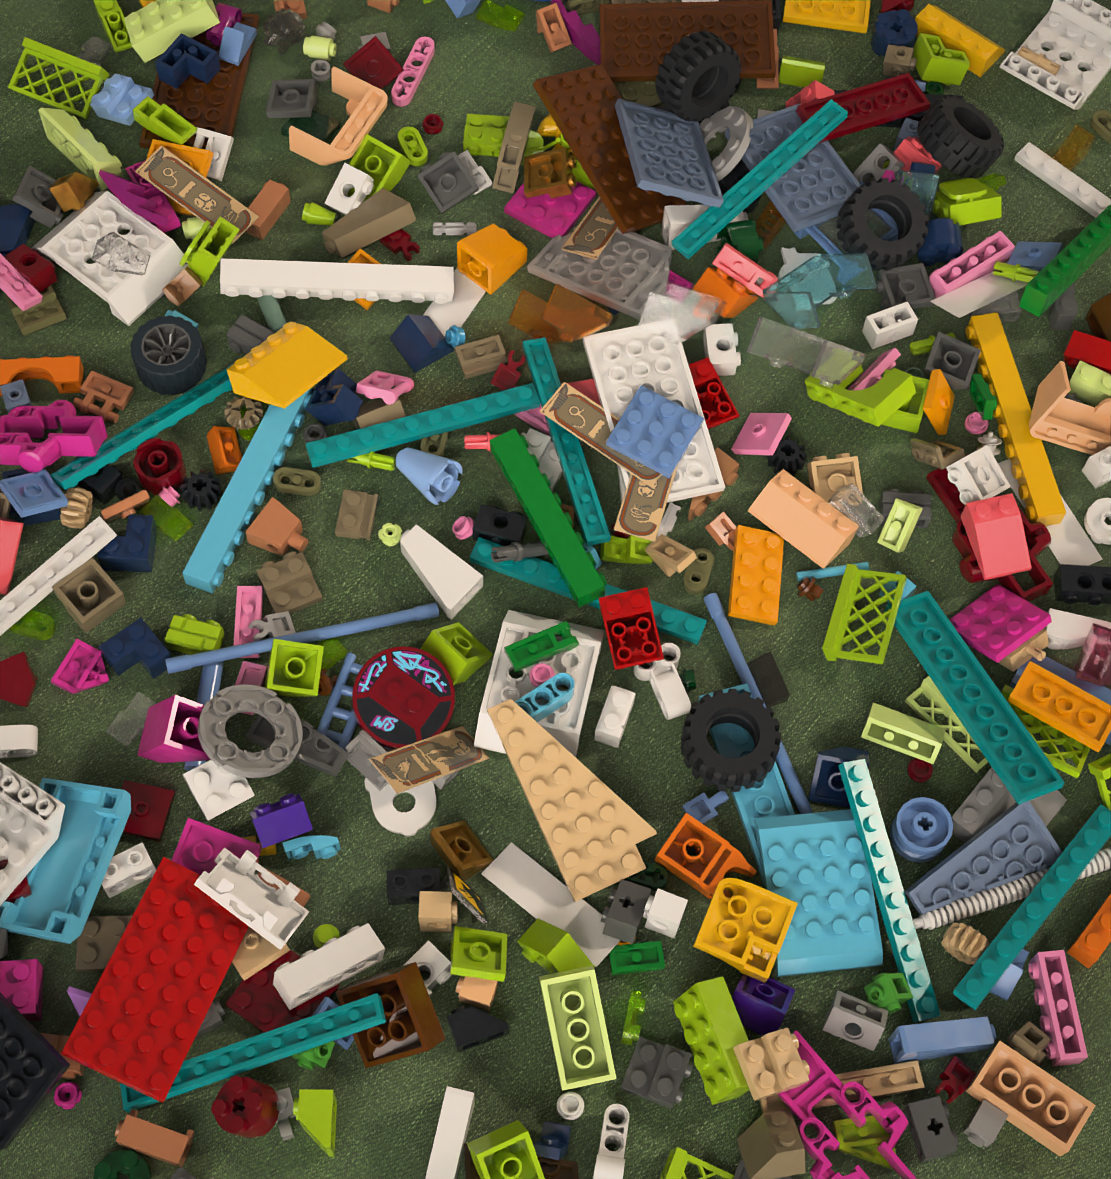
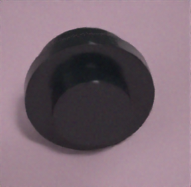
M122 478L115 486V494L121 501L139 492L138 483L131 478Z

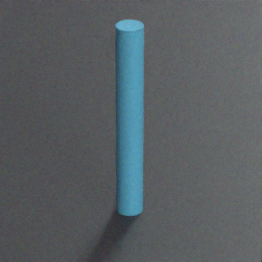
M868 562L854 563L858 569L869 570ZM846 565L796 572V579L799 582L804 577L809 579L811 576H814L816 579L844 575Z

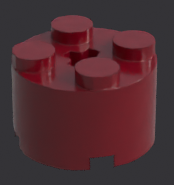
M153 438L143 442L138 447L133 459V465L143 488L153 495L159 496L158 494L163 490L162 487L167 489L171 486L177 489L184 483L186 467L181 450L173 441L169 440L168 442L161 440V438Z
M234 1076L218 1092L215 1101L212 1103L211 1111L215 1115L218 1125L224 1131L244 1138L261 1137L274 1127L278 1119L277 1101L279 1100L277 1093L271 1086L248 1077Z

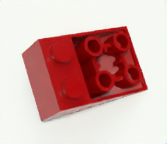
M707 357L689 364L707 428L711 429L738 418L740 415L709 358Z
M647 587L599 598V606L615 670L664 660Z

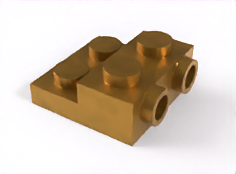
M563 147L525 156V196L531 198L549 194L552 199L572 194V187H576V178L574 173H572V169L576 168L574 155H570L567 148Z

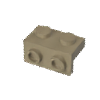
M917 438L910 440L912 445L911 452L917 461L940 469H944L966 457L963 448L939 440H935L932 443Z

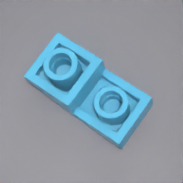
M305 836L282 842L288 860L292 858L301 859L312 850L316 859H328L341 850L338 838L333 836Z

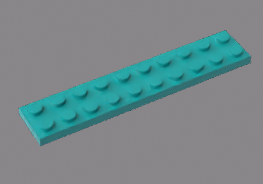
M926 591L902 599L894 626L1016 803L1020 805L1061 789L1065 782L930 592ZM892 604L886 605L884 611L887 612L888 610H890Z

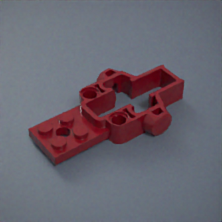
M938 468L928 473L926 476L927 481L957 523L952 535V541L963 557L959 561V569L965 580L969 583L998 580L1002 587L1028 602L1048 594L1053 582L1036 559L1051 544V535L1046 526L1041 522L1030 523L1019 508L1032 567L1027 573L1036 584L1035 587L1023 591L1012 574L984 580L969 538L961 533L966 532L960 517L965 504L960 500L958 488L949 481L946 468Z

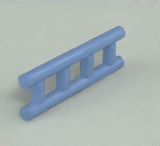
M347 653L317 729V732L320 734H324L333 742L339 743L338 746L344 750L350 743L357 721L353 714V709L348 711L337 707L342 694L352 697L353 687L346 685L350 672L358 674L363 665L354 663L356 655L353 653ZM333 717L347 721L342 734L328 730Z

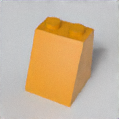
M493 223L457 242V270L492 295L527 262L528 248H526L523 242L511 237L505 229L499 228Z

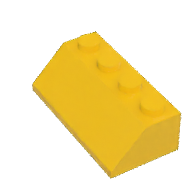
M928 4L916 16L915 21L918 27L916 37L920 33L939 36L945 48L964 51L970 62L968 70L979 77L1005 52L1004 48L935 5Z

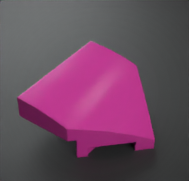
M76 639L51 679L52 684L72 694L109 682L101 651L79 639Z

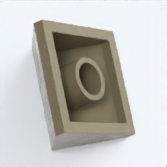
M382 398L360 406L358 416L352 421L358 430L403 418L406 415L400 399L393 404H386Z

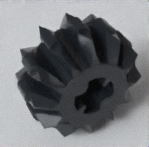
M789 435L786 437V440L781 438L774 454L766 455L768 467H774V473L784 469L794 476L797 470L801 471L803 469L804 462H806L805 445H799V439L792 441Z
M201 469L199 474L196 475L191 471V478L184 477V484L180 485L183 502L188 503V507L191 509L197 506L200 512L204 506L211 510V503L218 504V496L222 495L220 480L214 478L212 472L205 475V472Z

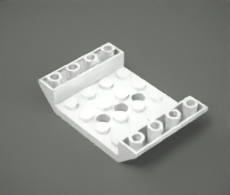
M1053 0L1050 11L1016 53L1011 51L999 68L1070 108L1079 110L1111 69V10L1092 0ZM1023 46L1037 54L1041 53L1048 60L1061 65L1057 75L1055 76L1017 55L1021 47ZM1042 47H1047V48H1049L1050 50H1049V51H1044V50L1042 49ZM1064 57L1067 58L1069 61L1065 62L1062 61L1060 58ZM1078 68H1085L1087 71L1082 72Z
M109 191L95 192L91 198L85 201L84 207L73 211L31 248L37 250L43 258L56 262L108 302L112 314L127 326H130L165 294L162 289L188 266V263H185L183 267L179 265L184 253L173 239L143 217L135 214ZM121 230H130L126 235L119 234ZM105 244L114 245L111 249L102 248ZM90 258L97 259V261L93 264L86 263V261Z
M508 610L502 623L479 713L474 747L506 754L487 713V709L509 699L515 702L537 688L530 682L529 674L535 665L543 663L552 667L555 675L567 673L573 677L574 695L568 703L539 721L538 724L576 757L581 728L605 630L569 623L571 627L570 632L572 636H576L579 645L572 650H565L522 669L523 676L514 679L509 675L513 667L504 652V647L563 621ZM561 636L555 637L558 642L563 640ZM560 686L557 687L559 691H567ZM538 699L536 703L538 705H546L548 701Z
M1 762L0 861L8 860V864L4 869L0 870V906L58 839L65 805L61 801Z

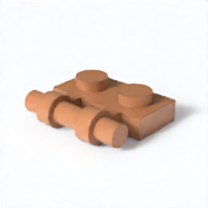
M91 371L80 388L81 394L86 395L85 398L82 400L76 397L73 401V406L79 408L85 414L91 413L96 416H102L104 422L111 421L117 423L119 415L112 411L114 408L123 411L133 396L134 389L131 386ZM95 400H98L105 404L101 408L97 405H94Z

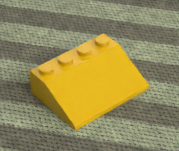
M288 322L276 333L268 336L260 345L252 348L244 357L236 360L226 370L234 394L285 409L348 358L346 354L308 326Z

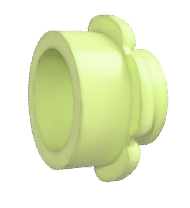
M386 523L378 532L379 539L387 546H394L400 541L402 529L397 524Z

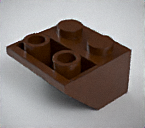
M1111 293L1091 305L1085 317L1093 336L1111 341Z

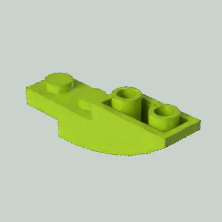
M93 0L98 17L115 53L133 48L124 21L125 17L117 0Z

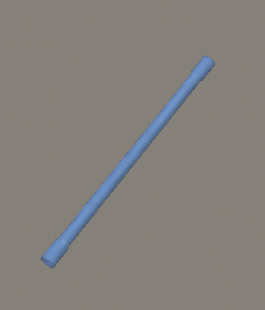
M717 593L705 596L703 600L718 628L742 684H748L753 699L757 697L762 699L725 616L724 608ZM781 741L776 758L778 766L799 813H813Z
M435 602L416 606L408 610L222 649L165 659L167 671L170 674L189 670L197 666L271 651L273 639L311 643L396 624L439 617V609Z

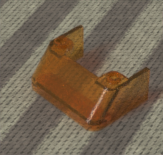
M556 284L548 303L526 290H522L507 323L532 336L533 339L545 337L548 344L572 343L610 326L613 315L565 287Z

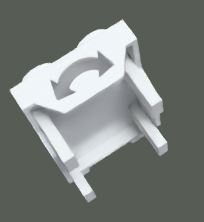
M224 848L214 860L217 863L215 868L210 873L204 871L194 885L281 950L309 913L307 909L294 900L300 889L291 882L286 885L255 862L258 857L247 850L239 859ZM255 870H257V871H259V872L261 873V877H262L266 882H268V883H270V884H274V883H275V884L279 887V889L276 890L274 887H271V886L265 884V883L259 878V876H258L257 874H255Z

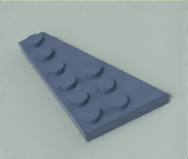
M1030 801L1020 805L1015 803L904 892L916 910L924 914L949 905L952 901L963 897H971L982 890H990L1023 878L1024 875L1034 871L1045 870L1048 866L1055 863L1062 854V851Z

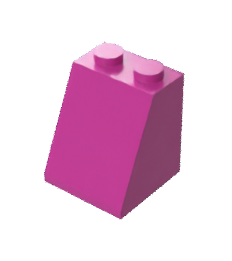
M174 695L149 707L137 756L158 763L210 760L203 750L198 736V721L204 705Z

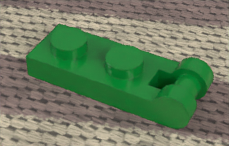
M565 621L504 647V652L514 671L517 672L565 650H572L579 645L576 636H572L570 632L571 627ZM561 636L563 640L558 642L555 637Z

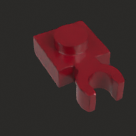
M399 229L379 239V242L395 255L401 251L404 259L407 261L412 260V254L409 251H414L417 254L420 253L419 245L411 242V236L403 229Z
M511 350L508 354L509 363L507 365L500 363L490 384L503 391L516 386L522 374L516 371V369L522 366L526 360V357L522 356L519 362H514L512 360V356L515 353L514 350Z
M954 1056L948 1061L939 1075V1078L943 1081L936 1086L935 1093L938 1094L945 1090L948 1093L946 1103L950 1104L958 1095L966 1091L976 1073L957 1056Z

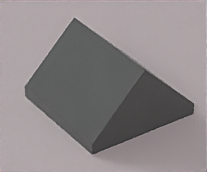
M938 331L924 367V372L930 379L932 370L940 369L952 390L967 389L981 350Z

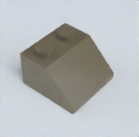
M93 558L52 586L53 591L70 616L85 633H88L126 605L124 593Z
M790 1109L762 1114L737 1138V1145L749 1179H776L805 1173V1148Z

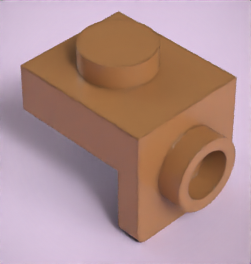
M187 266L162 291L170 302L179 307L203 282Z

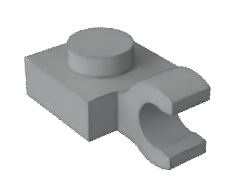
M289 1087L275 1091L279 1100L277 1101L279 1115L276 1123L278 1122L283 1141L294 1138L289 1119L296 1117V1115L293 1114L294 1102Z

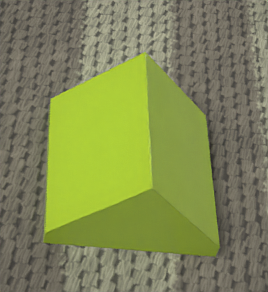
M783 55L779 83L798 87H806L815 80L822 83L825 63Z

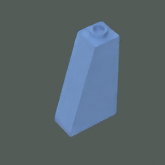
M988 1017L898 1026L888 1040L894 1064L987 1050L995 1044L996 1032L993 1024H989Z

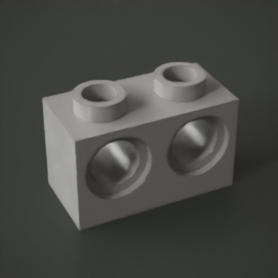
M880 143L856 169L853 176L859 183L862 181L866 184L870 177L874 176V179L878 181L886 170L894 171V176L897 178L905 164L888 147ZM887 159H889L890 164L887 168L884 169L883 164Z

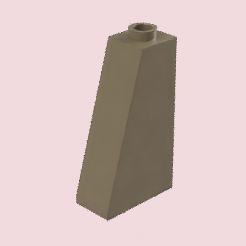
M382 188L322 232L326 250L343 258L415 222L416 218L410 202Z

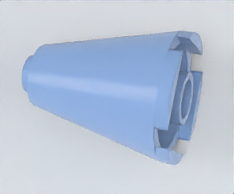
M409 447L399 451L396 456V467L431 503L439 505L438 502L440 501L445 503L458 489L460 481L457 480L459 473L462 475L463 470L461 464L457 461Z

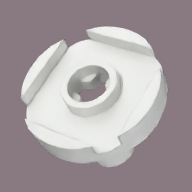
M1111 498L1096 500L1088 508L1084 517L1085 528L1088 534L1091 535L1092 541L1097 544L1111 545V525L1104 522L1106 517H1109L1111 521Z

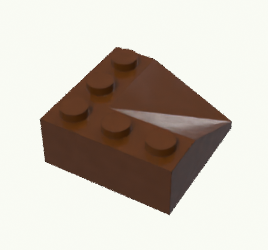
M416 962L353 981L336 991L341 1006L376 993L381 997L386 1022L352 1034L365 1068L429 1051L446 1039Z

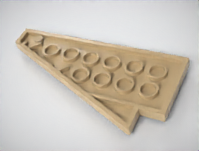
M512 699L487 709V713L573 901L576 902L621 881V879L646 869L635 844L656 835V830Z

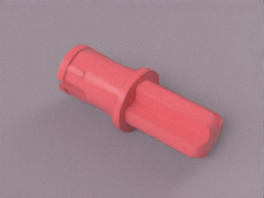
M487 432L486 435H466L464 437L465 449H487V451H490L489 440L502 434H490Z

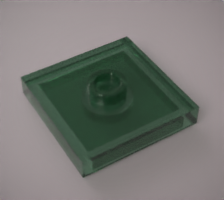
M312 110L311 117L290 118L281 128V135L289 138V128L293 126L327 143L340 129L341 121Z

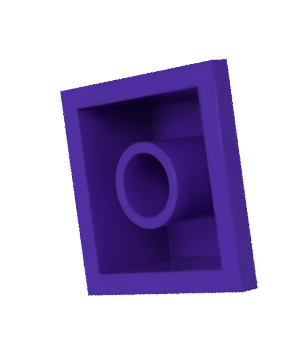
M300 794L285 795L276 803L260 804L254 808V811L250 812L262 848L313 830Z
M743 974L732 997L742 1025L753 1030L761 1037L777 1031L784 1019L795 989L770 977L763 983Z

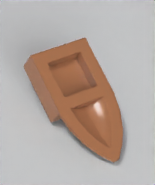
M723 511L708 523L705 529L719 546L725 544L730 550L734 551L735 530L737 527Z

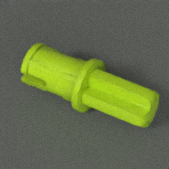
M996 261L994 265L996 271H993L995 276L1010 278L1013 282L1019 280L1028 283L1039 273L1037 270L1021 267L1020 264L1011 265Z
M952 332L946 334L950 337L955 338V335ZM930 335L928 339L910 343V353L916 356L930 352L936 337Z
M375 451L347 459L350 463L365 465L369 469L376 467L393 471L396 465L394 457L376 454Z

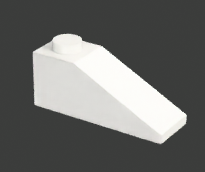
M1052 608L1047 612L1051 615L1052 622L1043 629L1047 630L1049 641L1047 647L1049 649L1066 650L1111 641V622Z

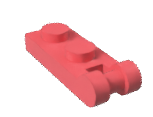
M725 243L712 264L763 298L768 294L769 287L778 280L777 276L772 272L765 270L727 243ZM758 277L764 279L761 284L755 282Z

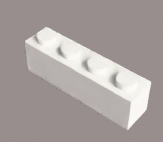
M369 923L361 927L355 926L339 939L332 938L328 940L320 949L305 952L299 960L291 964L289 962L282 964L274 973L273 985L288 1009L291 1010L382 961L385 947Z

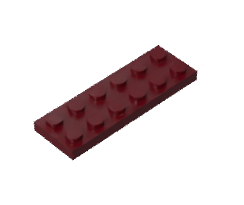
M905 73L798 105L796 113L802 122L805 123L831 99L848 112V117L819 142L822 143L926 111L931 103L909 73Z

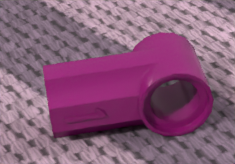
M218 3L215 8L220 23L209 28L206 33L207 39L216 46L221 45L225 27L233 28L236 22L240 23L242 16L241 9L223 3Z

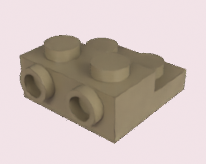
M289 552L284 555L283 560L277 563L273 561L265 562L257 570L258 579L274 613L289 611V614H292L323 601L322 595L312 576V571L302 552L298 554L296 552Z

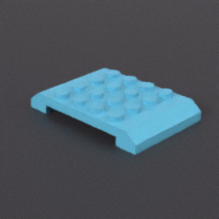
M42 778L39 788L65 805L59 837L26 875L32 894L26 898L20 897L16 899L14 904L4 901L0 906V928L7 929V932L70 944L81 935L130 815L131 796L122 789Z
M851 809L755 819L754 824L757 845L760 847L765 889L798 903L780 952L777 954L774 962L776 977L882 966L883 948L872 880Z

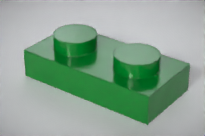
M972 374L969 395L983 420H991L993 411L997 408L996 397L992 395L989 384L985 382L981 374Z
M661 941L615 946L609 953L611 975L665 969Z

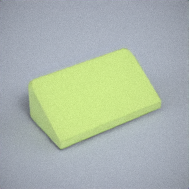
M896 498L877 543L895 552H904L922 512V508Z

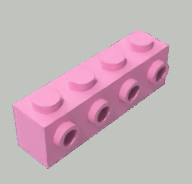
M999 231L993 236L984 239L977 246L971 247L958 258L952 259L947 265L936 269L929 276L935 298L989 274L995 270L994 265L996 261L1008 262L1015 246L1002 231Z
M1064 950L1038 952L1030 960L1028 971L1030 978L1034 979L1035 982L1034 999L1036 1005H1040L1042 1015L1040 1016L1041 1030L1051 1038L1045 1048L1047 1057L1051 1059L1053 1067L1080 1064L1088 1055Z

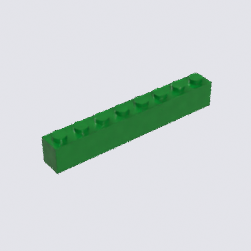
M1111 205L1098 215L1026 285L1019 307L1040 317L1111 246Z
M514 428L489 440L491 453L577 606L582 607L604 596L605 585H607L606 579L601 571L597 573L594 567L596 564L590 551L586 552L582 546L584 541L578 531L574 532L571 525H573L570 515L568 512L563 513L560 508L562 505L561 500L556 492H551L549 488L551 484L547 475L540 473L538 469L540 465L534 454L530 455L527 448L529 446L524 435L519 436Z

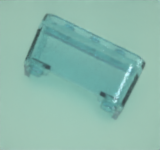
M867 253L821 254L810 258L765 288L762 294L765 302L790 327L799 330L803 328H819L821 326L816 308L831 297L845 299L852 296V292L856 289H875L877 285Z

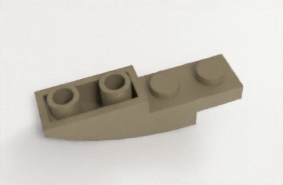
M514 101L502 142L492 189L514 194L536 109L535 106Z

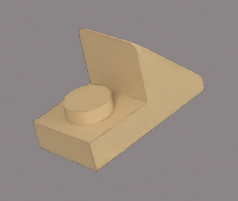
M663 534L645 548L646 553L668 577L672 576L676 571L681 573L697 558L695 551Z

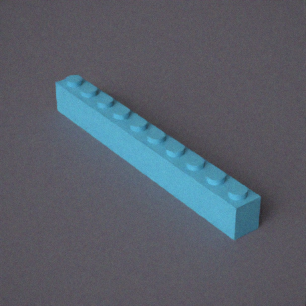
M311 388L285 409L269 405L182 573L187 585L212 594L216 586L219 587L221 585L226 566L232 564L234 551L237 545L240 546L242 544L247 525L250 526L252 524L257 506H260L264 501L267 486H271L273 483V475L277 466L282 465L287 447H291L294 442V433L297 427L300 428L304 422L305 407L312 396Z

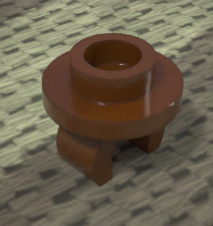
M811 576L809 579L804 577L797 586L799 590L797 595L799 597L805 595L806 598L813 602L815 598L818 599L824 590L814 584L816 581L814 576Z
M322 669L320 672L318 694L322 696H327L332 692L338 678L335 675L330 679L326 675V669Z

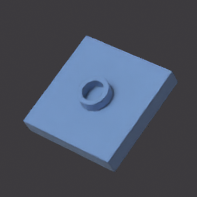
M1018 241L1007 264H1020L1021 267L1040 272L1063 250V243Z
M46 469L0 480V489L21 518L66 507L68 504V499Z

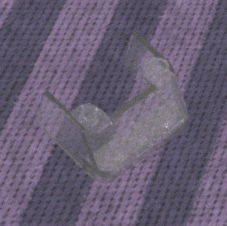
M668 282L667 291L664 295L652 291L649 292L638 328L666 337L665 340L672 344H679V341L684 342L715 323L724 313L727 302Z
M763 317L758 319L747 350L748 353L769 359V365L781 369L783 365L808 373L812 377L820 379L819 384L833 388L834 384L839 385L863 363L866 355L865 353Z

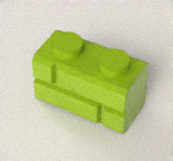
M183 614L182 616L174 615L165 637V643L169 650L193 655L220 649L225 634L223 627L216 621H198L189 614Z

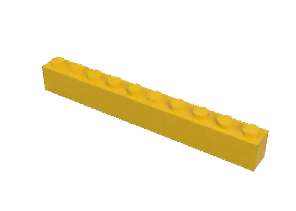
M998 312L971 316L969 324L965 328L966 337L971 341L973 347L981 350L977 360L979 365L978 373L989 384L992 395L996 397L997 408L993 411V417L997 419L998 433L1005 443V455L1007 458H1010L1012 463V476L1014 479H1017L1019 484V497L1024 499L1026 505V517L1031 523L1041 522L1045 526L1061 524L1066 510L1042 440L1030 434L1029 421L1032 411Z

